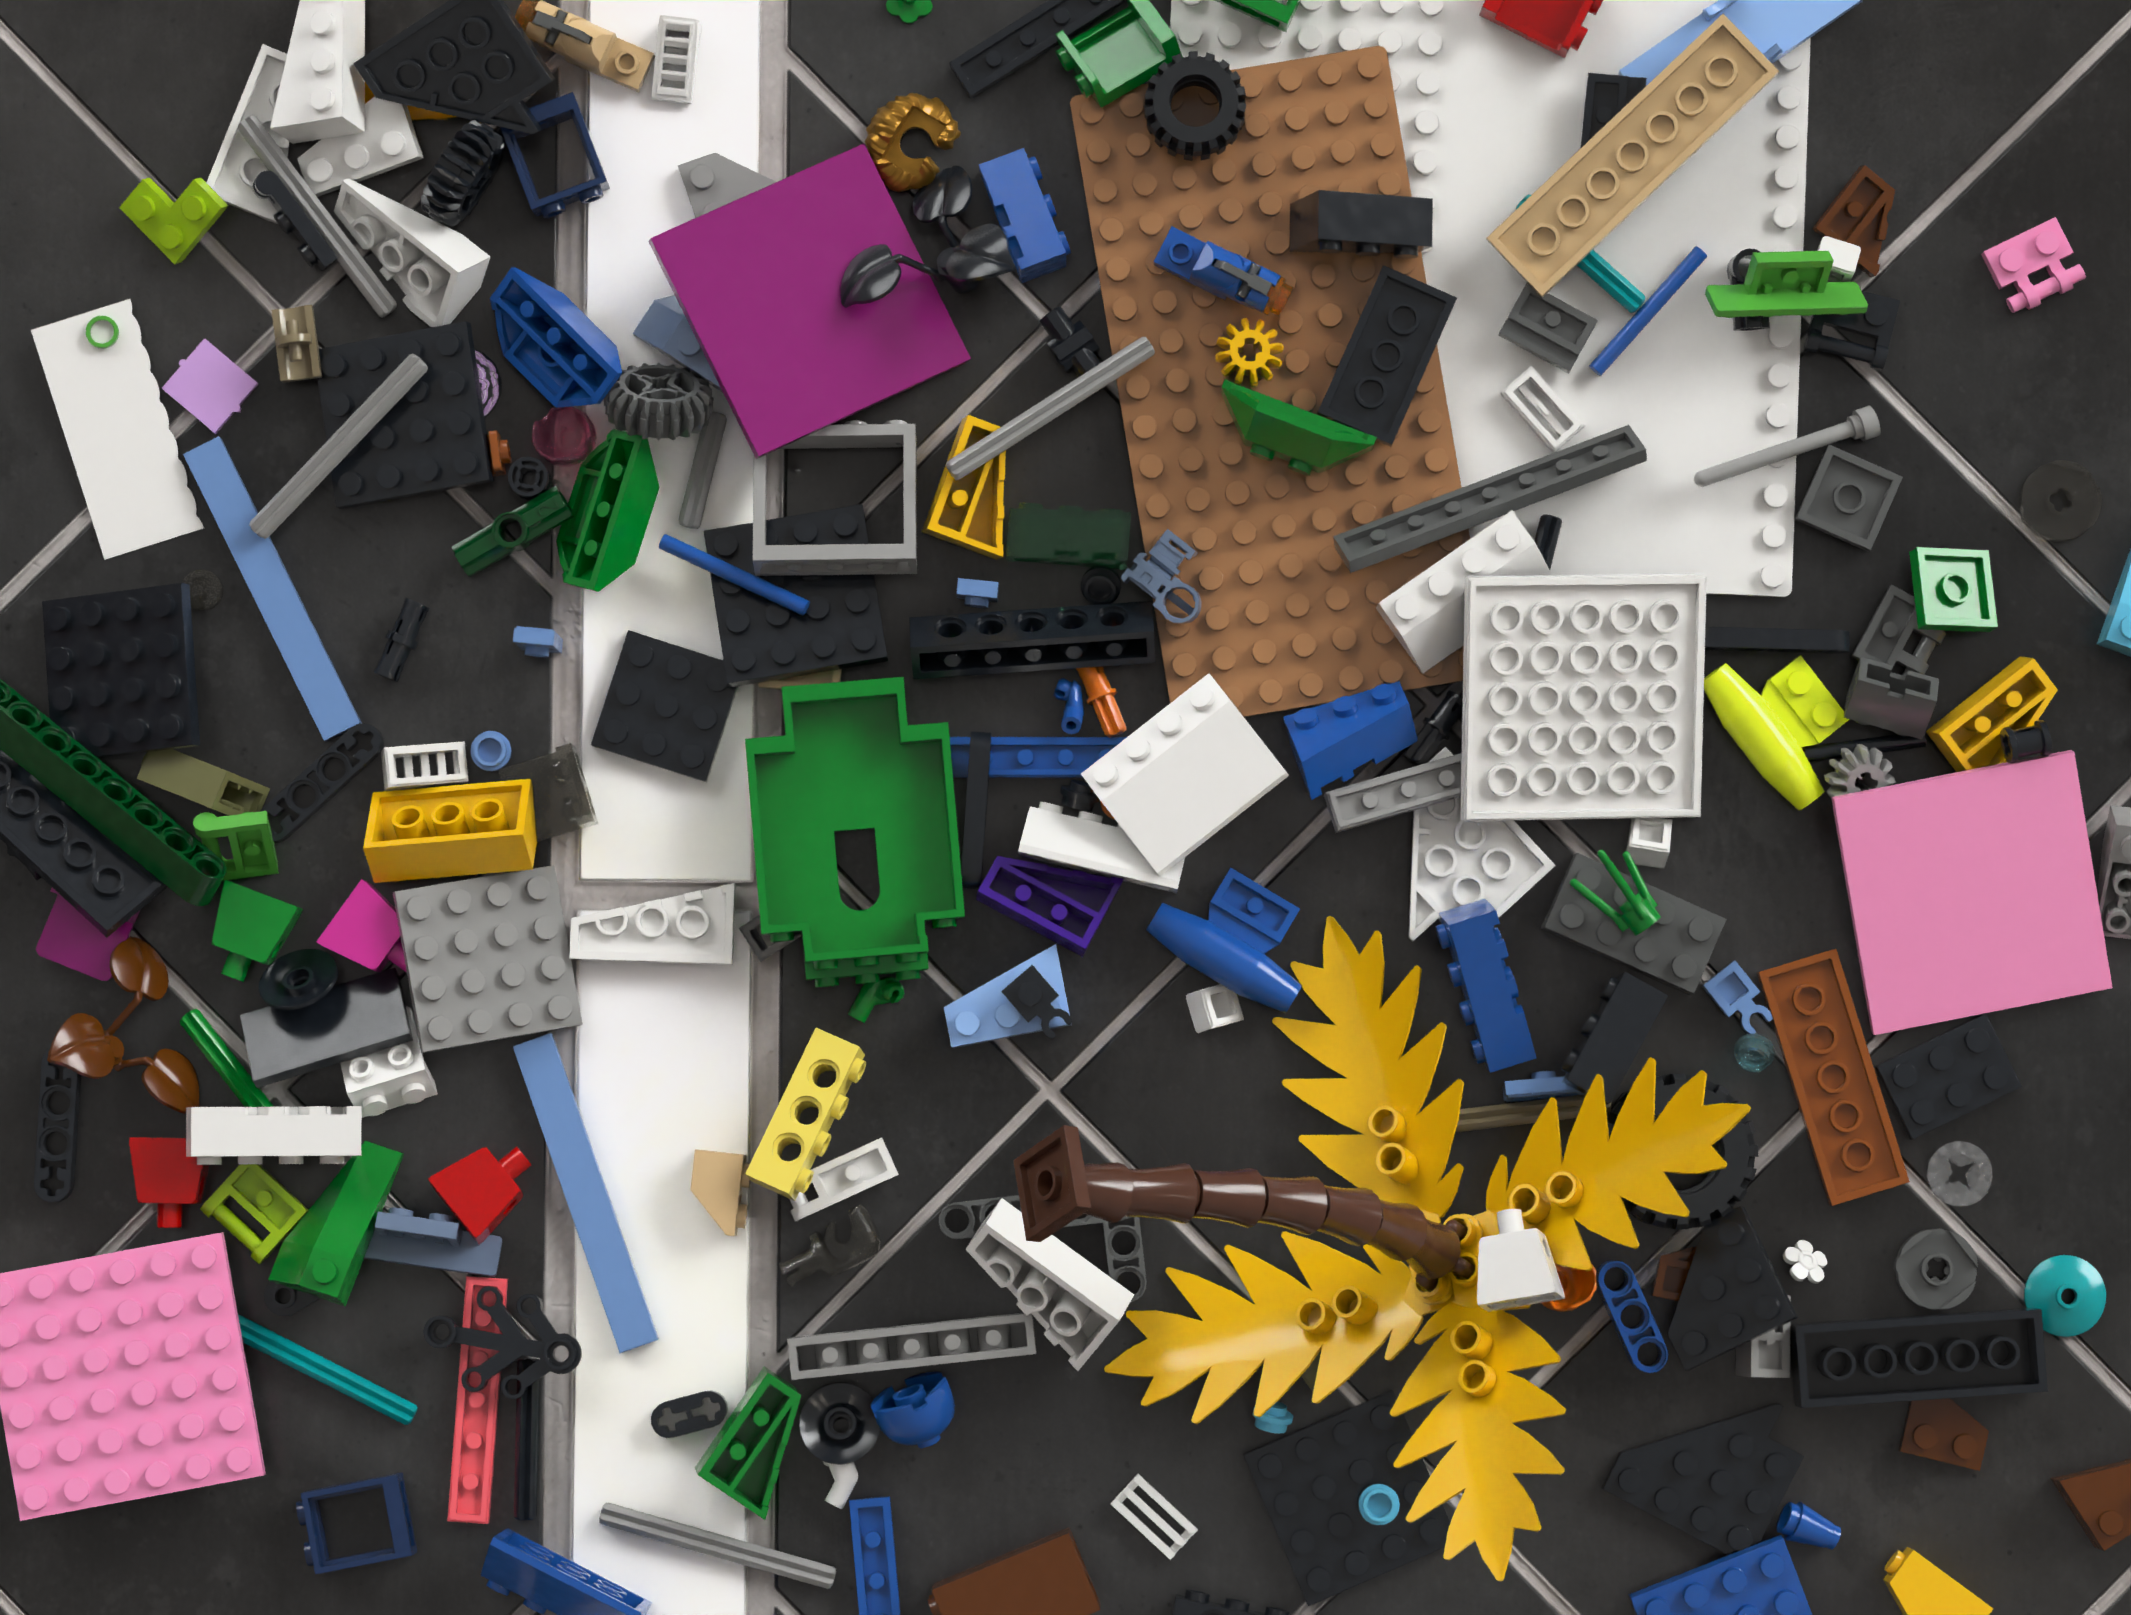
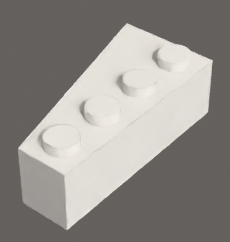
M362 1106L186 1107V1157H197V1165H222V1156H238V1164H263V1156H279V1164H304V1156H320V1164H344V1156L361 1155Z
M1002 1198L983 1221L966 1248V1251L1001 1288L1007 1287L1018 1300L1016 1305L1026 1316L1031 1313L1046 1329L1044 1335L1054 1346L1060 1344L1071 1356L1068 1361L1077 1371L1080 1370L1117 1325L1134 1296L1133 1293L1055 1236L1051 1235L1042 1242L1026 1241L1022 1212Z

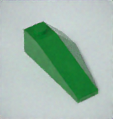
M364 1141L361 1145V1155L352 1156L285 1238L268 1280L346 1306L375 1231L377 1212H382L404 1154Z

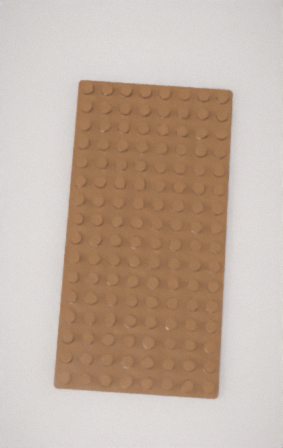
M1374 46L1231 70L1232 73L1236 71L1240 76L1241 87L1244 86L1246 93L1244 123L1242 129L1238 132L1237 139L1232 145L1229 143L1224 152L1219 155L1216 152L1210 154V159L1201 160V156L1193 157L1192 161L1184 160V155L1178 153L1174 157L1168 154V149L1165 146L1160 148L1157 145L1155 136L1148 131L1144 113L1145 94L1148 84H1142L1102 108H1100L1092 95L1087 98L1083 94L1074 96L1070 101L1111 353L1112 355L1116 354L1141 337H1146L1155 350V354L1116 379L1144 551L1149 555L1146 561L1152 556L1149 554L1150 550L1167 529L1198 552L1190 560L1185 558L1177 568L1181 572L1179 575H1174L1199 593L1202 605L1198 617L1184 625L1175 624L1167 620L1154 607L1170 703L1208 673H1210L1244 717L1322 705L1343 696H1351L1373 689L1381 684H1390L1398 681L1403 691L1463 681L1464 646L1422 674L1376 607L1380 601L1470 539L1469 528L1350 573L1336 551L1333 539L1335 535L1462 488L1437 345L1392 446L1390 447L1375 441L1371 451L1322 473L1312 471L1310 476L1289 469L1287 467L1289 462L1274 456L1272 461H1267L1249 453L1251 447L1244 445L1221 394L1224 380L1234 383L1238 372L1234 371L1229 376L1224 377L1221 374V370L1229 362L1220 363L1215 360V354L1227 351L1216 344L1218 337L1231 339L1226 332V326L1232 324L1241 332V319L1247 318L1249 329L1255 330L1257 321L1259 319L1265 322L1261 332L1263 335L1271 329H1276L1278 332L1276 338L1269 344L1281 343L1284 346L1283 352L1272 355L1282 361V366L1279 369L1267 366L1273 374V379L1269 382L1258 373L1257 387L1252 388L1249 376L1245 375L1240 386L1317 415L1383 265L1427 284L1421 252L1418 253L1417 258L1412 259L1395 258L1394 253H1380L1377 256H1359L1356 253L1345 252L1331 254L1290 252V204L1318 190L1412 197L1387 50L1382 46ZM1191 86L1180 90L1174 95L1171 101V111L1181 123L1198 127L1210 123L1217 117L1219 102L1209 90L1203 87ZM1171 226L1205 243L1210 241L1281 275L1275 291L1269 290L1267 294L1269 300L1264 312L1248 308L1228 297L1226 300H1223L1153 265ZM1252 344L1244 345L1243 352L1239 353V356L1242 358L1246 355L1245 361L1252 362L1255 360L1256 353L1260 351L1258 348L1253 350ZM1172 540L1169 542L1172 546H1174V547H1175L1177 550H1179L1181 553H1183L1184 555L1186 554V553H1185L1184 551H1182L1179 547H1177L1175 544H1173V543H1172ZM1185 589L1173 591L1192 608H1195V602L1190 592ZM1167 598L1166 609L1170 615L1182 619L1189 616Z

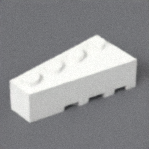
M300 0L270 129L292 144L365 132V81L353 64L365 56V0Z

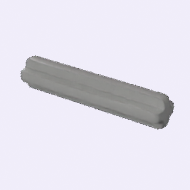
M711 411L709 424L702 428L678 519L679 524L686 528L698 529L701 525L727 422L726 415L719 412Z

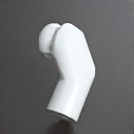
M823 1461L824 1465L829 1466L834 1478V1483L825 1501L843 1509L858 1480V1471L855 1463L836 1465Z

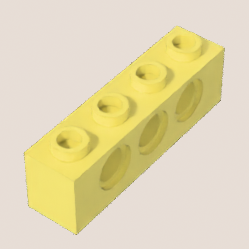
M815 1028L745 1173L752 1182L794 1201L799 1192L804 1194L807 1191L814 1174L810 1169L817 1155L822 1157L829 1146L831 1134L828 1131L834 1119L840 1120L847 1108L849 1098L846 1097L851 1083H858L864 1073L866 1061L863 1058L865 1054L859 1046L819 1028ZM825 1071L836 1072V1080L830 1087L820 1088L817 1086V1079L821 1073ZM809 1107L818 1108V1118L813 1123L808 1125L800 1123L799 1118L804 1109ZM790 1144L801 1145V1153L797 1159L793 1161L782 1160V1152L786 1146Z

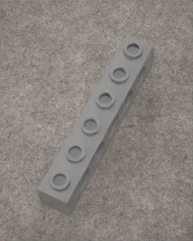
M1024 1313L797 1336L787 1339L791 1380L1037 1354L1034 1319L1031 1313L1028 1316Z

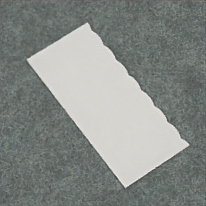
M131 299L32 329L34 342L104 560L203 529V524L196 515L197 507L194 496L187 487L186 470L178 459L177 442L169 430L167 411L159 399L158 383L150 371L149 355L141 343L140 327L136 318L132 315ZM107 316L117 324L119 336L116 343L111 347L97 348L88 341L86 327L94 317ZM98 321L91 328L92 339L97 343H107L114 335V328L108 321Z

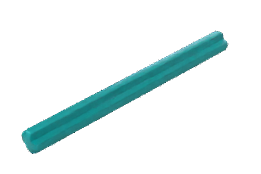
M238 1314L243 1343L404 1425L410 1424L414 1419L418 1408L416 1404Z

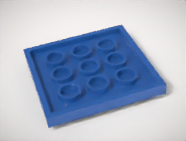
M1781 1535L1628 1594L1636 1615H1812L1786 1543Z

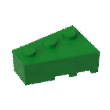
M764 1366L694 1467L698 1476L764 1520L767 1516L770 1498L780 1471L779 1467L801 1399L799 1390Z

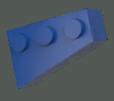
M1399 681L1381 684L1373 689L1351 696H1343L1335 701L1313 708H1304L1294 714L1283 717L1293 756L1311 800L1322 795L1321 787L1339 777L1343 782L1354 777L1353 770L1372 760L1373 763L1377 764L1418 741L1410 705Z

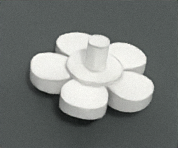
M1799 1240L1795 1247H1788L1783 1252V1259L1786 1263L1793 1265L1789 1272L1796 1281H1803L1807 1277L1811 1283L1818 1284L1824 1278L1822 1268L1827 1265V1259L1820 1251H1815L1812 1254L1813 1246L1805 1240Z

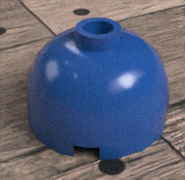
M926 1372L904 1379L907 1387L895 1392L893 1387L890 1386L874 1398L870 1404L871 1409L884 1435L896 1443L903 1445L917 1444L919 1448L929 1447L941 1439L940 1434L947 1429L954 1417L955 1403L950 1385L946 1377H943L940 1372Z

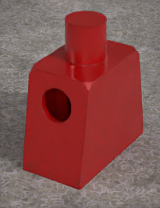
M129 1137L138 1203H158V1228H182V1204H199L202 1202L209 1165H197V1157H186V1138Z
M517 1146L499 1161H497L487 1147H483L428 1178V1181L474 1240L480 1245L523 1198L524 1195L514 1179L532 1165Z

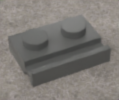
M1526 283L1498 336L1569 373L1598 320L1549 293L1542 298Z

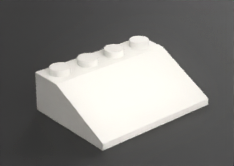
M1210 673L1081 773L1103 805L1159 876L1166 873L1289 776Z

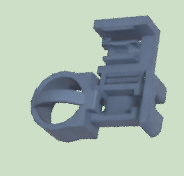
M1167 529L1150 550L1151 558L1145 561L1149 555L1139 553L1133 560L1134 564L1132 567L1125 570L1121 579L1125 584L1131 580L1153 597L1156 601L1152 605L1167 620L1175 624L1184 625L1198 617L1202 601L1199 593L1193 587L1183 583L1174 575H1179L1181 572L1177 568L1185 558L1190 560L1198 552ZM1172 540V543L1175 544L1177 547H1179V548H1180L1182 551H1184L1186 554L1184 555L1183 553H1181V552H1180L1179 550H1177L1174 546H1172L1169 542ZM1185 589L1190 592L1195 602V608H1192L1173 591ZM1167 598L1189 616L1182 619L1170 615L1166 609Z

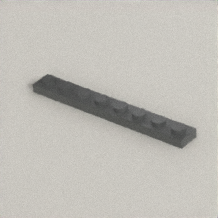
M1627 425L1333 536L1334 546L1348 570L1352 573L1503 516L1511 510L1516 511L1647 461L1646 448L1632 428Z

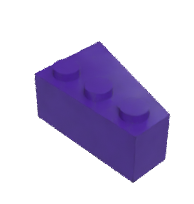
M997 856L977 892L976 900L1083 957L1124 879L1092 875L1078 870H1064L1048 867L1045 864Z

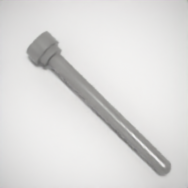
M1868 405L1854 410L1852 415L1847 417L1846 422L1701 470L1695 474L1694 482L1696 485L1704 487L1852 437L1854 440L1860 438L1862 441L1880 436L1881 433L1878 417L1874 409Z

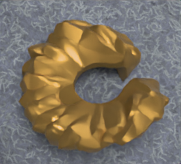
M909 93L907 96H896L895 101H889L886 106L878 108L877 114L871 118V124L866 128L868 136L864 142L868 147L867 150L884 185L890 190L902 192L909 189H919L930 184L936 174L940 172L939 167L931 157L914 159L907 157L902 152L900 141L905 132L914 128L922 129L930 135L934 145L943 150L953 149L954 141L961 136V132L958 130V121L952 118L949 108L939 98L929 99L917 93Z

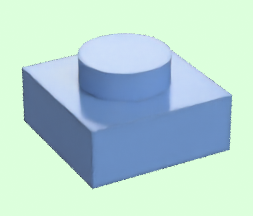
M958 578L957 598L965 599V606L988 608L989 602H998L999 582Z

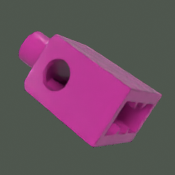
M361 879L316 942L373 971L381 972L390 960L407 973L396 908L371 883Z

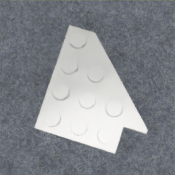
M1444 747L1429 762L1453 756V754ZM1461 797L1414 810L1408 938L1413 942L1437 919L1441 922L1440 912L1482 899H1486L1496 909L1499 918L1556 865L1514 820H1461Z

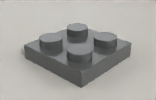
M1829 444L1824 451L1795 520L1869 552L1873 547L1903 477Z

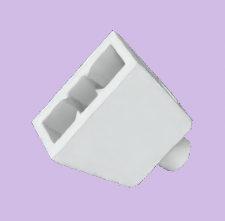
M1507 1209L1497 1212L1499 1234L1482 1237L1479 1240L1478 1306L1490 1312L1565 1299L1545 1234L1537 1228L1524 1230L1521 1209Z

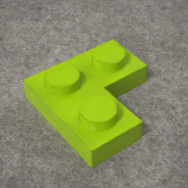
M151 178L141 180L119 208L173 264L183 262L227 209L228 205L202 178L193 179L175 202Z

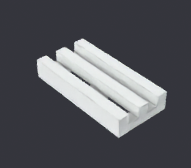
M1532 366L1501 392L1502 397L1553 453L1557 452L1560 447L1585 426ZM1528 379L1537 386L1572 427L1566 430L1527 387L1525 382ZM1517 389L1560 436L1557 440L1550 435L1513 392Z
M1139 1473L1110 1503L1170 1560L1187 1543L1189 1538L1198 1531L1185 1516ZM1138 1485L1186 1529L1181 1535L1133 1492ZM1126 1498L1130 1499L1174 1541L1170 1547L1122 1503Z

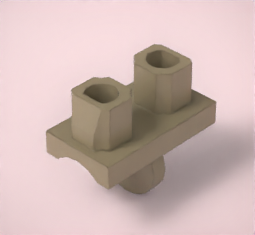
M310 304L295 308L271 310L280 381L286 383L322 378L313 306Z

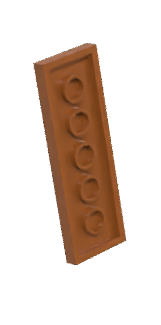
M1837 949L1757 972L1767 1008L1772 1014V1024L1829 1205L1834 1206L1909 1183L1910 1181Z

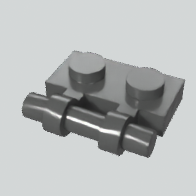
M1890 585L1851 657L1858 661L1860 657L1892 665V668L1897 663L1905 668L1902 673L1903 676H1906L1908 670L1925 675L1929 667L1927 661L1936 644L1941 645L1946 633L1944 630L1918 629L1914 596L1894 585ZM1912 631H1914L1922 638L1911 655L1904 651L1903 648Z

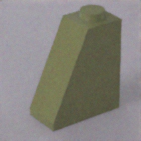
M173 749L147 752L143 757L141 769L137 777L141 781L226 815L260 812L270 791L268 787Z

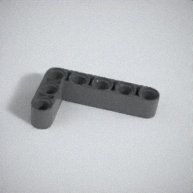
M1019 1195L948 1204L939 1215L938 1223L940 1229L946 1236L952 1239L973 1238L986 1219L988 1208L998 1204L1001 1198L1021 1212ZM952 1209H961L968 1215L969 1224L962 1232H953L946 1225V1216ZM1087 1215L1081 1219L1076 1218L1064 1226L1103 1223L1109 1277L1117 1282L1119 1275L1122 1273H1135L1140 1279V1287L1134 1293L1131 1302L1143 1296L1147 1280L1139 1217H1123L1118 1222L1110 1223ZM1120 1231L1130 1232L1136 1241L1133 1251L1125 1255L1117 1253L1112 1247V1239Z

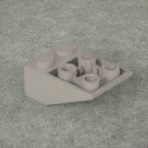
M2110 805L2102 844L2097 894L2104 936L2131 939V808Z

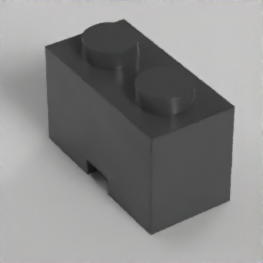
M1860 657L1846 694L1844 718L1854 720L1861 725H1872L1890 730L1900 736L1922 739L1937 703L1939 679L1910 670L1907 671L1906 676L1891 672L1892 665Z

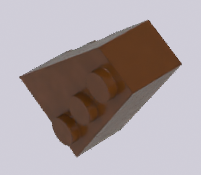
M2131 1458L2050 1478L2095 1548L2105 1551L2131 1534Z

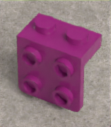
M52 887L50 891L58 895L36 946L37 954L98 980L109 981L113 977L110 971L111 953L118 944L129 938L140 911L106 938Z

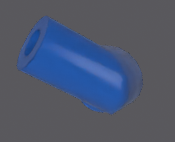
M1061 678L1058 680L1054 691L1056 699L1066 701L1061 727L1068 734H1076L1081 729L1084 716L1082 687L1074 679L1071 682Z

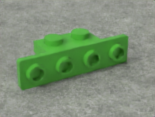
M1829 251L1753 252L1744 284L1708 285L1705 291L1706 298L1716 317L1847 315L1866 313L1868 303L1858 283L1827 282L1834 262Z

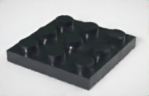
M628 630L591 746L707 783L738 686L728 688L723 660Z

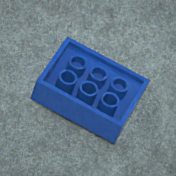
M509 1528L493 1537L481 1571V1576L489 1579L486 1584L489 1588L506 1596L512 1591L524 1597L523 1605L540 1614H545L546 1610H549L557 1615H646L652 1604L651 1601Z

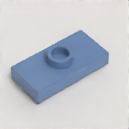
M521 626L514 628L513 643L521 650H525L524 655L549 657V652L562 654L563 639L553 629Z
M1555 1071L1534 1072L1531 1074L1532 1079L1505 1081L1502 1087L1503 1100L1506 1103L1584 1094L1563 1083L1562 1081L1565 1076L1556 1077Z

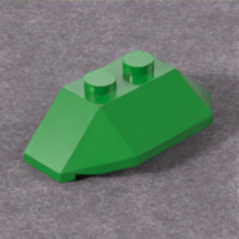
M1228 380L1223 382L1221 389L1222 397L1244 445L1251 447L1249 453L1267 461H1272L1274 456L1289 462L1287 466L1289 469L1310 476L1312 471L1322 473L1373 449L1377 438L1373 435L1337 423Z
M615 429L609 432L606 436L607 439L598 445L580 465L568 502L575 517L561 524L556 539L559 560L564 572L562 574L563 583L596 592L601 591L635 565L660 488L648 438L642 439L640 435L630 436L627 432Z

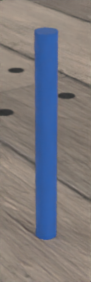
M1697 246L1692 249L1594 359L1589 367L1597 375H1603L1708 257L1702 249Z
M664 534L659 543V549L802 616L809 607V600L667 534Z

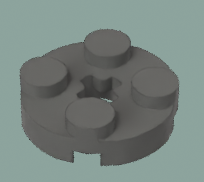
M1940 1228L1926 1229L1910 1236L1900 1247L1898 1255L1894 1260L1896 1281L1905 1297L1915 1305L1930 1310L1950 1309L1964 1302L1974 1290L1978 1268L1977 1257L1971 1245L1959 1234ZM1930 1259H1933L1935 1262L1945 1261L1946 1266L1943 1268L1945 1277L1939 1280L1936 1276L1931 1278L1927 1276L1926 1272L1929 1270L1927 1263Z

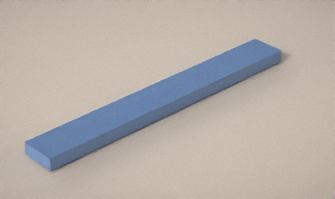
M218 436L184 453V458L323 740L327 742L347 732L356 724H362L270 536L266 539L261 538L249 526L250 521L258 514V511L222 438Z
M549 1033L515 1045L513 1049L619 1353L659 1340L553 1034Z

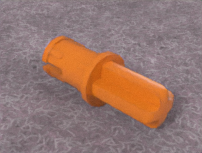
M1103 666L1076 668L1088 695L1086 702L1088 705H1093L1104 734L1107 737H1115L1125 732L1126 724L1114 698L1117 691L1116 688H1111Z

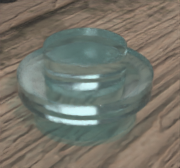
M1746 1034L1736 1041L1734 1055L1737 1063L1744 1070L1760 1072L1773 1062L1775 1047L1768 1038L1762 1035Z

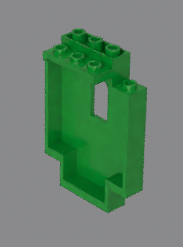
M904 677L784 686L781 688L785 735L745 739L761 936L770 935V942L793 941L794 933L802 932L806 981L814 980L815 988L839 986V978L854 976L856 984L880 982L879 974L896 973V981L920 979V971L929 969L927 955L929 951L928 937L925 932V922L932 921V928L956 927V919L965 917L948 722L908 725ZM874 829L880 888L879 897L870 908L866 910H853L843 903L839 893L834 832Z

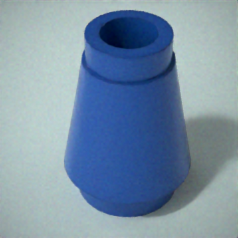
M1788 1502L1783 1507L1777 1521V1532L1783 1534L1784 1539L1788 1541L1833 1550L1840 1539L1841 1528L1834 1525V1523L1802 1502L1797 1504Z

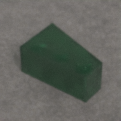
M1019 503L1018 508H1010L1006 560L1091 568L1106 566L1111 569L1126 570L1131 512H1123L1117 509L1083 511L1082 507L1059 506V510L1043 509L1042 504Z

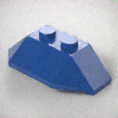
M516 267L510 268L489 298L492 310H495L496 328L503 356L556 408L601 404L622 374L617 346L564 293Z

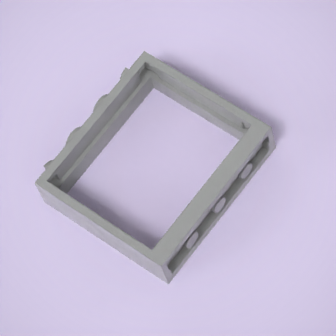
M852 420L845 422L844 425L827 426L780 448L903 447V544L766 545L767 455L758 459L753 456V566L755 576L917 574L916 424H907V422L902 420H890L884 424H867L864 421Z

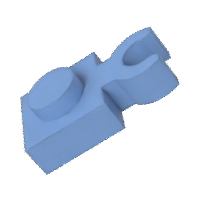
M1735 960L1702 985L1727 1018L1736 1011L1739 1013L1741 1028L1749 1035L1756 1033L1749 1021L1753 1013H1759L1766 1022L1773 1019L1771 1012L1766 1007L1756 1005L1752 1001V998L1759 994L1760 991Z

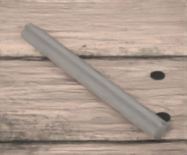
M252 115L243 120L238 125L239 132L267 169L279 177L336 254L338 263L378 316L383 318L393 312L397 307L394 298L258 118Z
M1146 337L1137 339L948 460L946 466L951 476L955 480L963 478L1155 354L1152 344Z
M413 353L410 354L250 521L249 526L259 537L268 538L427 372L428 366L419 356Z
M605 1503L600 1513L599 1523L602 1525L822 1588H831L835 1579L836 1568L833 1566L616 1504Z

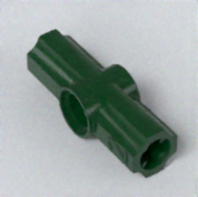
M554 486L517 509L500 514L493 523L452 546V549L468 577H472L513 552L525 550L531 545L532 541L575 516L564 495L557 486ZM518 521L522 527V534L516 541L508 542L504 536L505 528L509 523Z

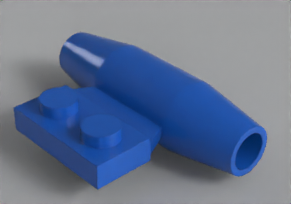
M1231 867L1209 903L1208 920L1162 903L1146 929L1149 934L1187 965L1234 993L1283 1013L1288 1011L1302 987L1298 981L1265 955L1273 948L1279 946L1300 908Z

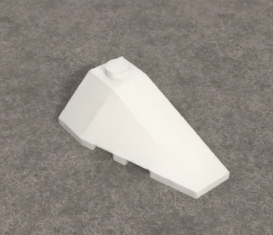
M349 178L343 180L334 213L361 248L370 249L383 265L379 271L387 281L393 278L406 295L402 300L411 312L430 327L451 324L481 288L490 256L461 233Z

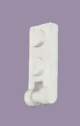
M879 1138L811 1169L814 1172L811 1183H813L819 1197L808 1202L805 1193L799 1192L795 1201L790 1199L794 1208L790 1212L796 1222L899 1175L883 1138Z

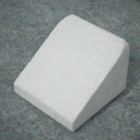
M1824 236L1817 251H1829L1834 260L1827 282H1850L1856 270L1861 248L1851 243Z
M1631 818L1626 851L1631 854L1636 865L1655 868L1665 867L1670 853L1672 819Z
M1221 984L1186 995L1191 1018L1197 1033L1244 1020L1237 994Z

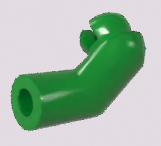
M892 977L880 978V982L863 984L847 1014L865 1023L875 1005L899 1002L904 996L903 985Z

